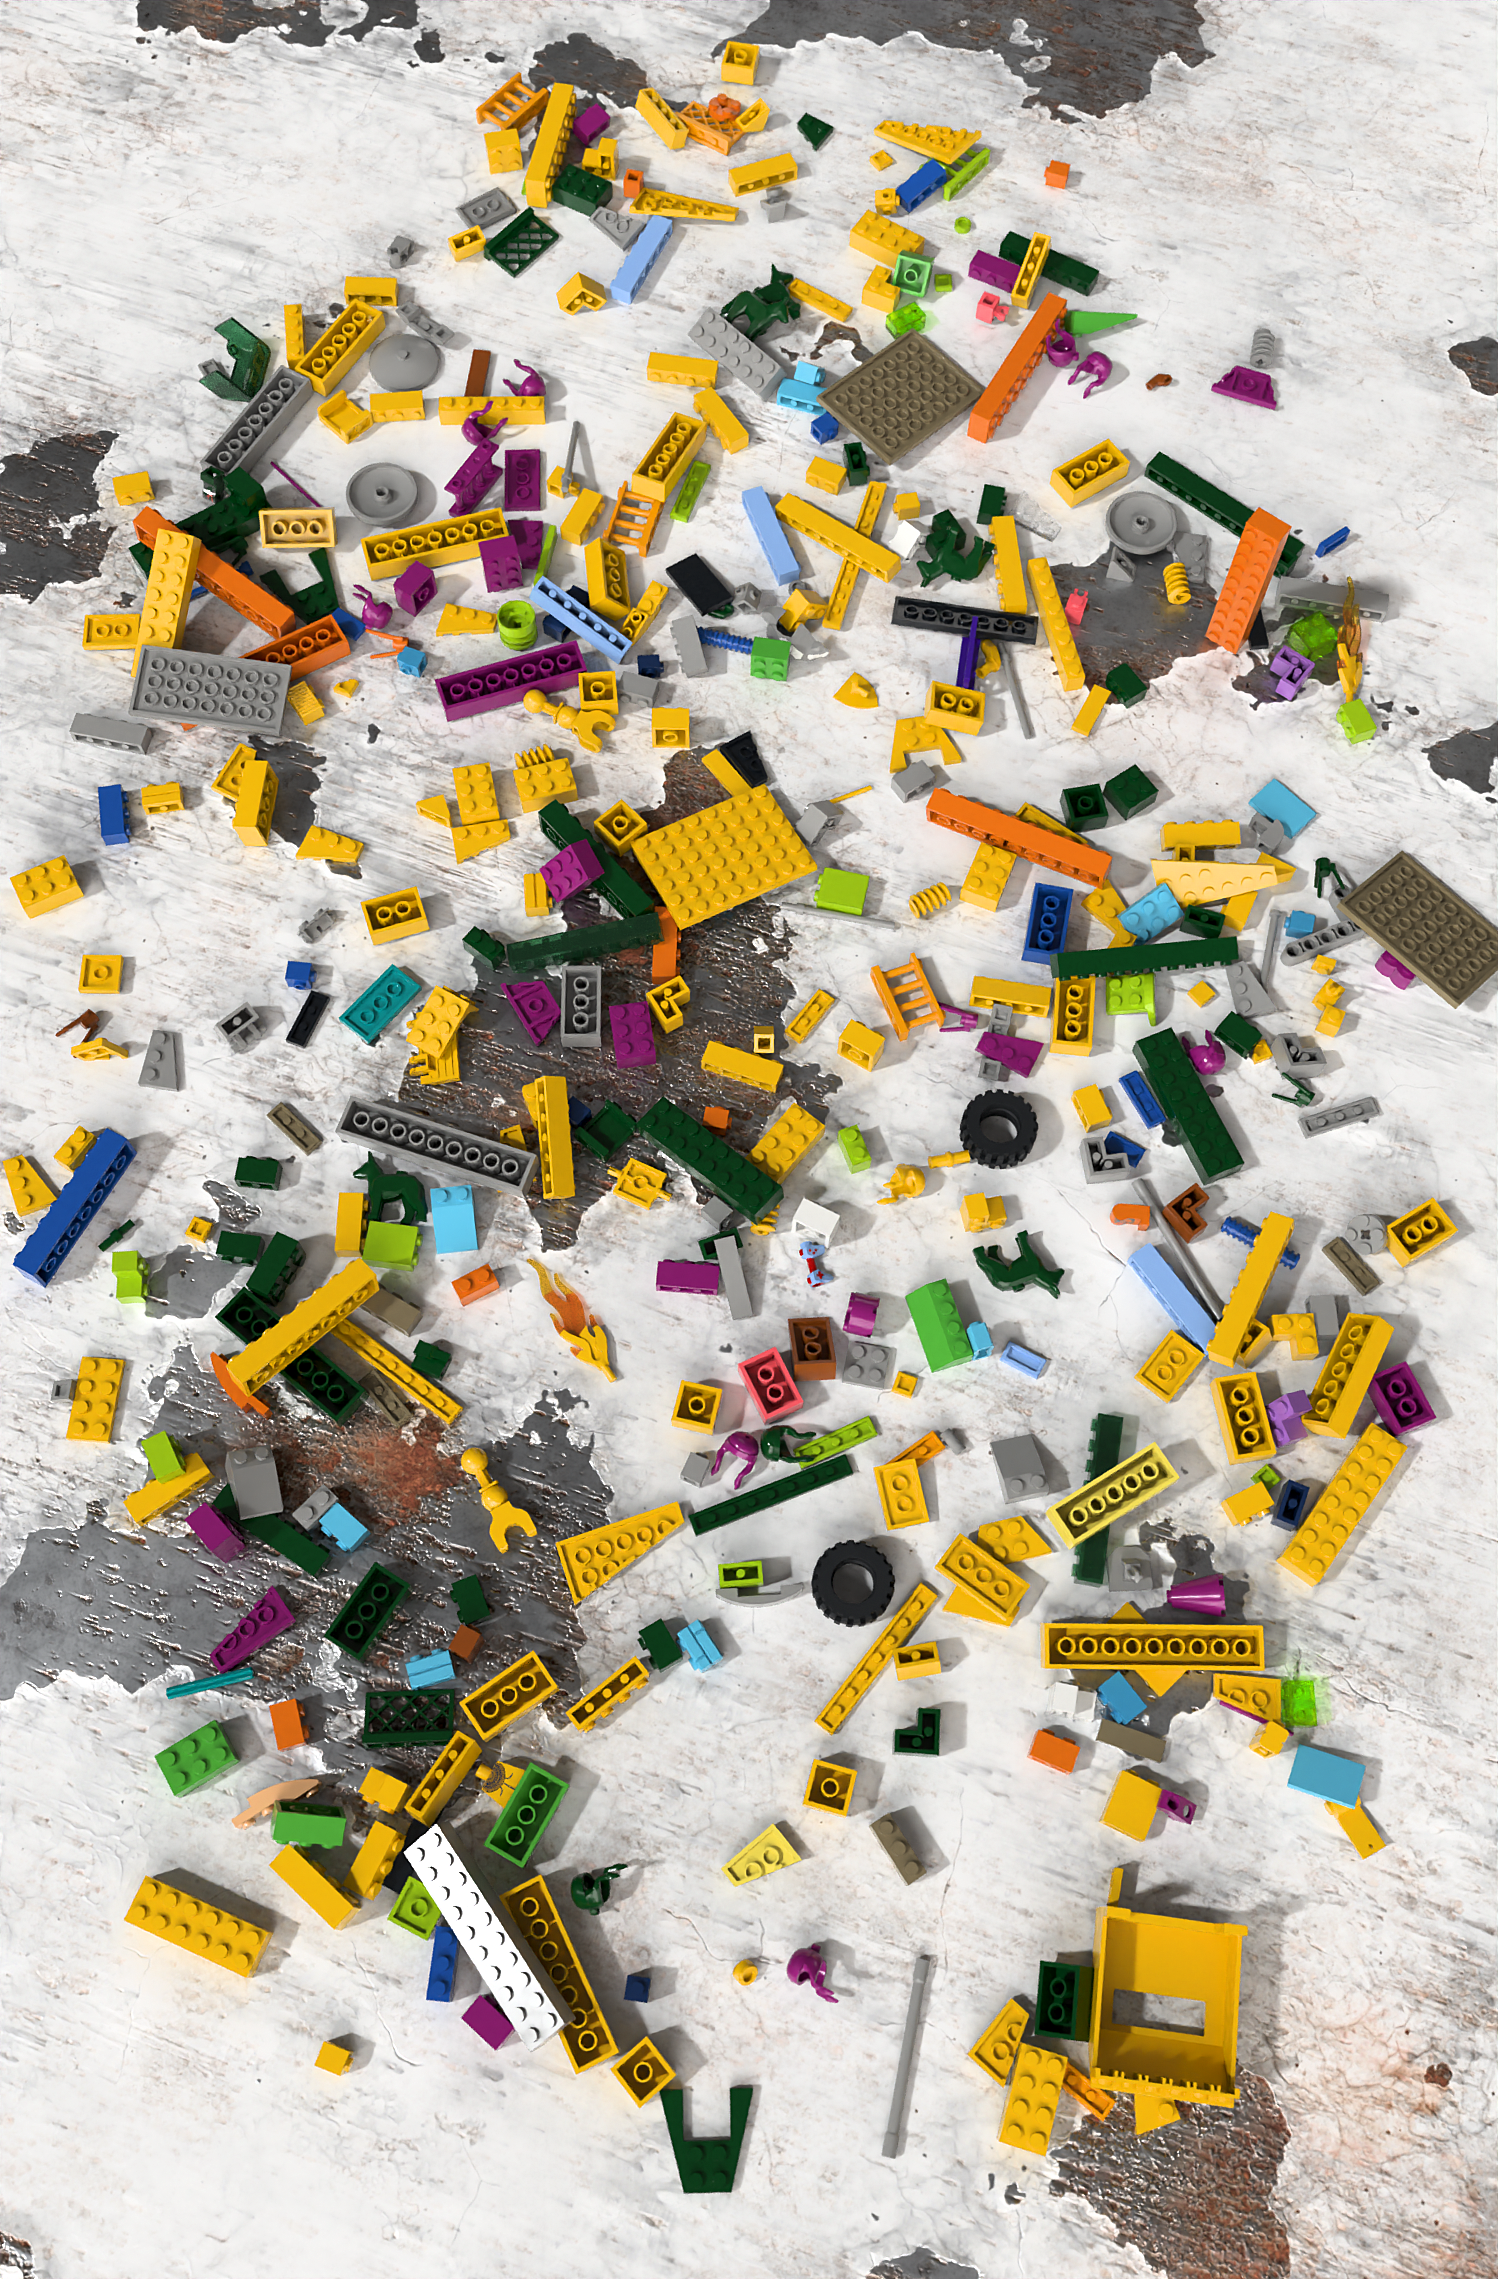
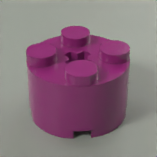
M851 1292L843 1331L871 1338L880 1298Z

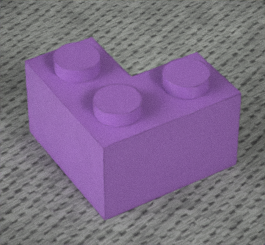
M1284 645L1275 656L1270 667L1271 671L1282 677L1276 692L1291 701L1310 677L1315 663Z
M1305 1390L1287 1393L1265 1406L1272 1437L1277 1448L1295 1444L1308 1437L1300 1419L1301 1415L1313 1409Z

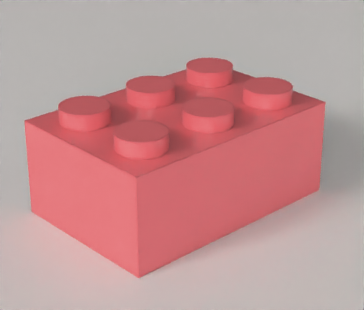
M776 1346L738 1364V1372L765 1425L803 1408L804 1401Z

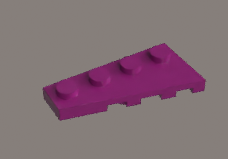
M273 1585L267 1590L268 1593L261 1601L258 1600L253 1606L254 1609L239 1621L236 1629L229 1633L209 1655L221 1674L226 1673L296 1622V1619Z

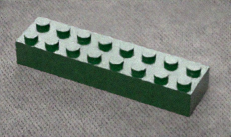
M232 495L175 525L181 531L185 530L190 535L202 540L201 542L209 550L241 535L246 538L261 530L259 510L262 508H272V506L265 499L250 511L245 506L242 507ZM139 542L128 549L134 563L148 582L154 551L144 543Z
M555 799L538 811L541 832L560 852L570 844L587 839L605 872L593 881L591 885L637 933L655 920V901L653 897L642 890L638 881H633L630 878L628 871L617 864L615 857L605 851L602 843L596 842L593 839L591 832L581 826L576 816L572 817L568 808L563 803L560 804Z
M1172 1027L1137 1040L1132 1052L1203 1185L1205 1186L1239 1172L1244 1165V1161Z
M664 1096L636 1123L639 1134L755 1225L758 1226L784 1198L781 1185Z
M243 1287L215 1316L217 1321L245 1346L252 1341H257L262 1337L266 1329L273 1328L281 1319L280 1316L246 1287ZM313 1345L278 1373L340 1428L369 1397L363 1387Z

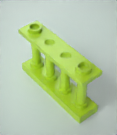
M985 147L981 152L977 153L968 148L964 153L973 159L970 162H966L958 157L954 163L963 168L958 172L942 163V161L934 159L946 170V174L953 177L941 186L944 190L943 199L949 202L989 164L991 150Z

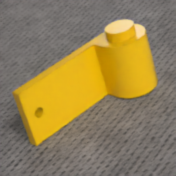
M1359 1795L1355 1809L1325 1800L1324 1806L1330 1815H1334L1363 1860L1386 1847L1361 1809Z

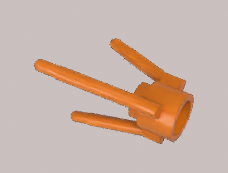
M370 629L365 630L367 633L378 635V637L393 640V649H396V651L371 655V659L398 655L405 646L409 647V637L395 636Z

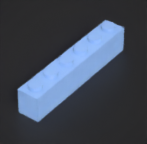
M653 215L651 220L647 221L645 230L640 233L639 240L633 245L630 255H627L623 267L619 268L617 277L610 284L613 299L627 304L632 303L673 233L672 220L659 215Z
M762 486L742 491V505L778 585L781 586L794 580H799L801 565L799 561L796 562L794 550L788 545L787 534H784L782 531L781 521L776 518V511L774 506L770 505L768 493L764 492Z
M544 576L533 587L529 599L617 664L621 662L633 642Z
M1149 1242L1133 1253L1127 1262L1191 1344L1205 1354L1204 1359L1209 1356L1208 1351H1206L1207 1344L1210 1339H1214L1216 1334L1214 1333L1216 1325L1213 1322V1318L1209 1312L1202 1309L1198 1298L1193 1294L1191 1295L1187 1290L1186 1283L1176 1276L1172 1265L1164 1261L1160 1250L1156 1246L1153 1247Z

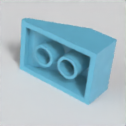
M463 1185L430 1189L437 1254L478 1250L472 1186Z

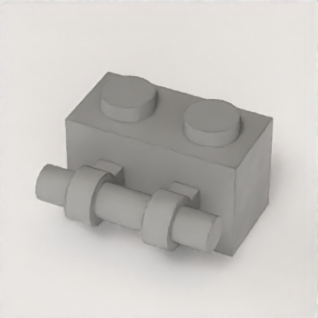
M248 1002L222 1019L213 1028L225 1044L234 1039L236 1044L230 1048L235 1054L240 1050L246 1049L250 1042L254 1039L258 1040L262 1037L261 1034L267 1030L263 1024L257 1028L254 1026L259 1016ZM248 1029L250 1033L241 1038L239 1034Z

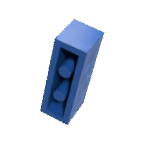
M934 159L925 163L919 171L912 174L906 182L897 187L896 194L900 196V205L908 213L912 212L947 182L946 170Z
M121 784L98 787L101 837L106 846L129 843V835L132 832L131 826L128 823L130 811L126 807V802H129L127 791L123 790Z
M436 1926L426 2000L452 2002L460 1941L451 1927Z

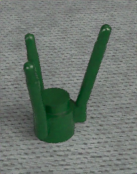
M240 535L230 541L210 548L209 551H215V553L220 554L231 548L235 554L239 553L231 563L235 566L247 554L246 549L249 546L245 538Z
M1326 857L1317 859L1315 861L1314 888H1317V897L1321 898L1322 878L1328 877L1331 871L1341 889L1344 890L1345 886L1336 870L1335 863H1331L1330 859Z
M1282 1072V1076L1298 1088L1294 1095L1297 1100L1274 1093L1272 1097L1293 1103L1298 1107H1301L1302 1104L1308 1106L1316 1093L1306 1088L1298 1080Z

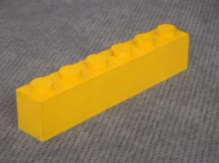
M544 396L439 397L438 411L441 425H463L466 417L473 411L483 410L491 400H493L492 408L486 414L477 417L478 423L498 425L501 419L508 417L505 425L545 424Z
M1014 516L992 517L991 524L988 525V535L992 537L990 543L995 544L992 561L993 565H996L995 580H998L999 583L997 584V594L1001 596L999 608L1004 612L1025 615L1027 599Z
M543 1076L535 1079L544 1199H566L575 1196L576 1186L573 1176L574 1164L572 1162V1143L570 1138L571 1125L569 1123V1104L567 1100L568 1086L564 1076Z

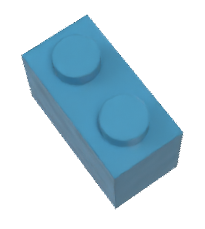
M1119 1671L1095 1689L1098 1693L1096 1695L1098 1700L1104 1706L1107 1704L1112 1711L1110 1714L1118 1724L1122 1723L1123 1726L1147 1708Z

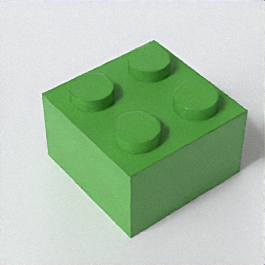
M902 250L898 254L892 285L901 288L900 292L923 298L928 291L935 258Z
M755 636L751 652L750 676L768 678L775 681H787L791 642Z

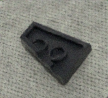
M751 731L720 746V752L752 789L767 782L768 777L763 763L759 759L757 747L753 743Z

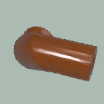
M1157 374L1146 383V388L1152 390L1156 386H1168L1172 382V376L1169 374Z

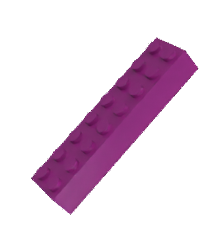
M574 640L435 679V684L447 722L523 701L525 694L533 689L548 694L579 685L578 673L588 672L578 643Z

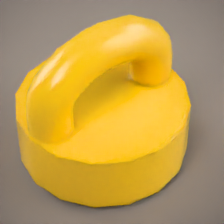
M748 1959L740 1961L733 1969L734 1978L743 1986L751 1984L758 1974L757 1967Z

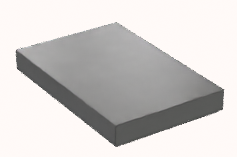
M498 187L455 208L456 213L469 229L479 225L481 230L516 213L515 207Z

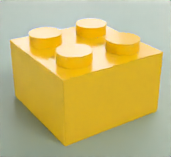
M728 41L721 64V80L753 85L759 65L760 46Z
M516 128L484 133L490 174L523 169L520 141Z
M615 671L578 673L581 710L584 712L600 710L608 715H619Z
M682 707L652 708V747L690 748L689 709Z
M622 799L594 821L595 834L619 857L631 849V841L648 834L647 823Z
M851 1019L839 1037L837 1054L871 1072L883 1054L885 1038L880 1032L872 1031L862 1022Z
M681 1380L671 1419L672 1426L713 1436L722 1400V1389Z
M814 1759L802 1806L846 1818L857 1771Z
M648 2036L641 2040L610 2069L639 2108L677 2075Z

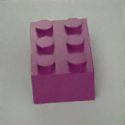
M514 535L478 542L488 593L523 586L519 553Z
M587 839L570 844L539 869L557 903L574 897L605 873Z
M648 1001L609 1006L617 1069L656 1064Z
M1406 1361L1374 1374L1367 1393L1391 1436L1397 1438L1423 1427L1437 1418Z
M204 1502L184 1519L209 1550L225 1564L246 1546L242 1542L244 1539L243 1535L230 1524L231 1521L214 1504L209 1506Z

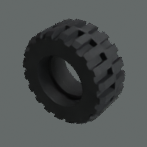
M997 1089L995 1093L992 1090L985 1091L984 1096L979 1094L975 1096L974 1100L969 1102L967 1109L963 1113L959 1136L960 1141L963 1142V1149L970 1151L969 1155L972 1160L976 1158L978 1159V1164L982 1166L984 1163L988 1164V1168L994 1169L995 1166H999L1000 1169H1006L1008 1164L1013 1167L1018 1164V1161L1022 1162L1027 1157L1037 1137L1038 1123L1036 1122V1113L1034 1111L1031 1112L1032 1106L1030 1103H1024L1025 1098L1021 1095L1018 1097L1014 1096L1012 1091L1004 1093L1003 1089ZM991 1116L1004 1117L1015 1126L1017 1136L1009 1142L1000 1143L992 1141L983 1134L980 1123Z
M847 1540V1543L838 1542L834 1547H829L825 1550L816 1563L811 1582L813 1598L816 1600L818 1609L824 1612L823 1615L827 1619H833L834 1623L838 1625L841 1623L845 1624L846 1627H853V1625H858V1627L865 1626L866 1623H872L877 1620L890 1604L895 1589V1575L892 1573L891 1563H888L886 1560V1555L877 1551L878 1548L874 1545L870 1547L866 1545L865 1541L861 1540L859 1543L854 1542V1540ZM856 1564L862 1566L871 1574L873 1590L865 1601L856 1604L848 1603L841 1600L834 1592L833 1577L836 1571L843 1565Z

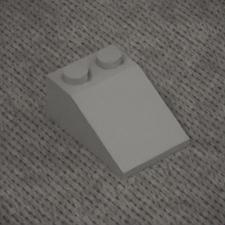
M1031 1434L989 1443L1005 1505L1043 1497L1048 1494L1050 1489L1046 1474Z
M270 1445L227 1452L225 1470L240 1520L283 1512L276 1465Z

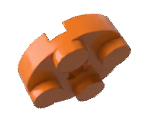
M718 94V97L712 98L709 101V115L719 121L725 122V119L735 121L740 116L741 103L728 98L725 94Z

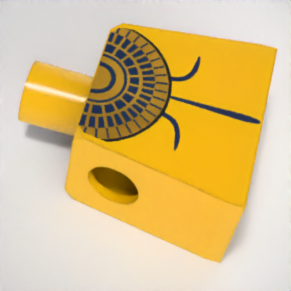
M497 1761L493 1769L482 1763L475 1775L486 1781L481 1790L505 1808L525 1770Z

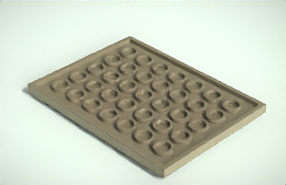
M912 328L820 393L816 401L891 466L976 403L985 390Z
M1404 851L1399 852L1336 906L1454 1009H1457L1498 971V930Z

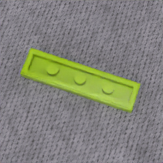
M694 460L670 513L671 519L687 523L711 470V465Z
M555 525L549 526L535 575L534 586L542 576L547 577L558 537Z
M866 1416L793 1449L795 1457L804 1455L814 1457V1460L810 1462H798L801 1470L872 1439L878 1436V1433L870 1417Z

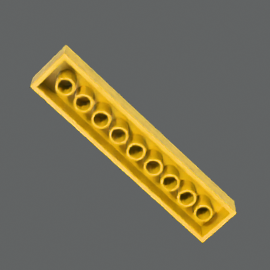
M1040 1623L1041 1668L1265 1671L1263 1625Z

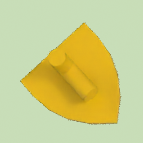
M856 672L850 676L833 696L839 702L854 708L870 709L878 707L877 696L873 687Z

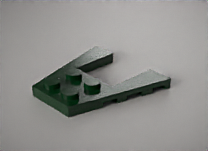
M325 547L308 554L322 581L291 595L276 569L259 576L261 582L265 583L269 590L276 594L284 604L290 606L306 625L331 615L339 607Z
M730 2088V2139L683 2141V2089L659 2090L684 2194L731 2193L753 2088Z

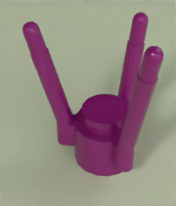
M937 1001L942 1010L960 1015V1024H963V1027L941 1028L940 1032H970V1028H976L978 1021L977 1013L968 1012Z

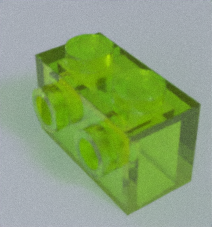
M916 302L910 303L886 315L885 328L896 340L912 328L916 331L922 330L925 327L926 314Z
M1287 1680L1283 1682L1281 1686V1700H1283L1284 1709L1281 1710L1282 1722H1285V1728L1316 1727L1317 1714L1314 1680Z

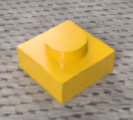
M1318 954L1311 969L1320 974L1330 975L1337 960Z

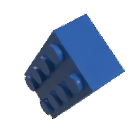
M1035 883L1022 961L1050 965V955L1064 952L1074 889Z

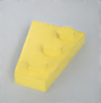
M772 1824L725 1864L721 1870L731 1883L737 1887L799 1862L802 1859L777 1827Z

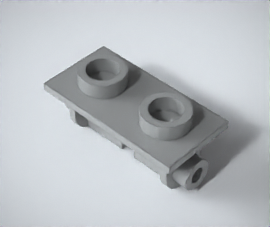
M321 908L313 915L314 919L311 922L306 920L298 927L300 930L297 935L299 936L302 933L304 936L301 938L305 943L312 942L321 934L317 929L318 926L325 931L334 924L336 918L332 913L328 915L329 908L325 910Z

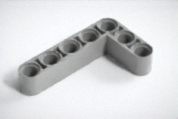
M1339 884L1336 885L1328 900L1340 923L1287 944L1280 956V960L1284 965L1294 966L1314 958L1318 954L1321 955L1363 937L1365 931L1357 928L1356 926L1358 925L1336 907L1341 900L1351 893L1347 885L1344 884V890L1341 889Z

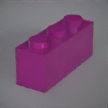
M978 250L970 262L968 276L1012 294L1021 266Z
M670 1259L658 1261L656 1291L717 1296L719 1266H716L714 1263L700 1265L692 1261L675 1263L674 1260Z

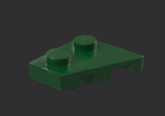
M805 113L797 122V129L804 135L807 142L810 141L814 151H817L833 132V126L808 113Z

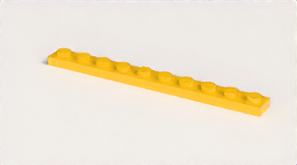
M870 481L854 527L857 533L867 536L869 539H871L887 491L886 483ZM845 558L843 559L828 604L829 606L822 621V627L841 629L861 569Z

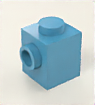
M407 646L397 656L399 669L406 675L420 678L428 664L424 652Z
M1293 910L1289 917L1286 916L1283 928H1286L1285 936L1300 939L1312 934L1315 915Z

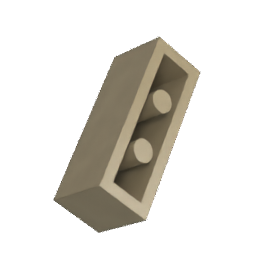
M378 1282L380 1290L359 1306V1308L409 1337L423 1317L419 1311L420 1307L412 1302L409 1304L404 1302L402 1296L396 1292L389 1293L386 1291V1287Z
M887 1813L869 1826L905 1886L910 1885L927 1873L890 1813Z

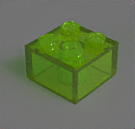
M1319 610L1290 625L1285 639L1297 653L1310 661H1314L1335 650L1341 636Z

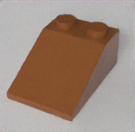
M829 1317L788 1319L794 1382L835 1379L837 1362Z

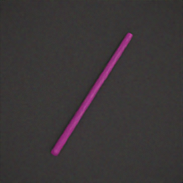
M273 461L270 463L316 507H322Z

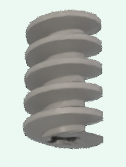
M1261 328L1254 333L1249 362L1254 367L1265 368L1271 365L1275 337L1268 329Z

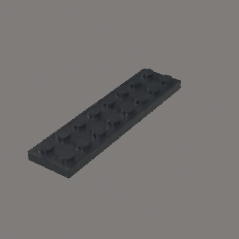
M896 596L891 624L969 635L972 617L977 616V637L1035 645L1039 617Z

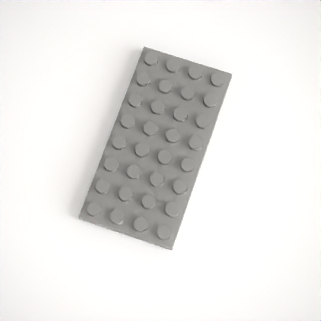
M142 645L128 713L130 716L280 736L292 665Z

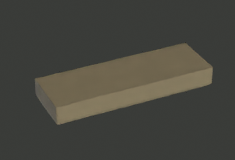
M282 1102L267 1114V1117L307 1156L322 1144V1141Z
M1336 1237L1322 1248V1252L1362 1296L1380 1283L1339 1237Z
M375 1368L358 1381L397 1430L414 1417Z
M1104 1718L1101 1719L1096 1741L1156 1763H1161L1166 1745L1165 1740Z

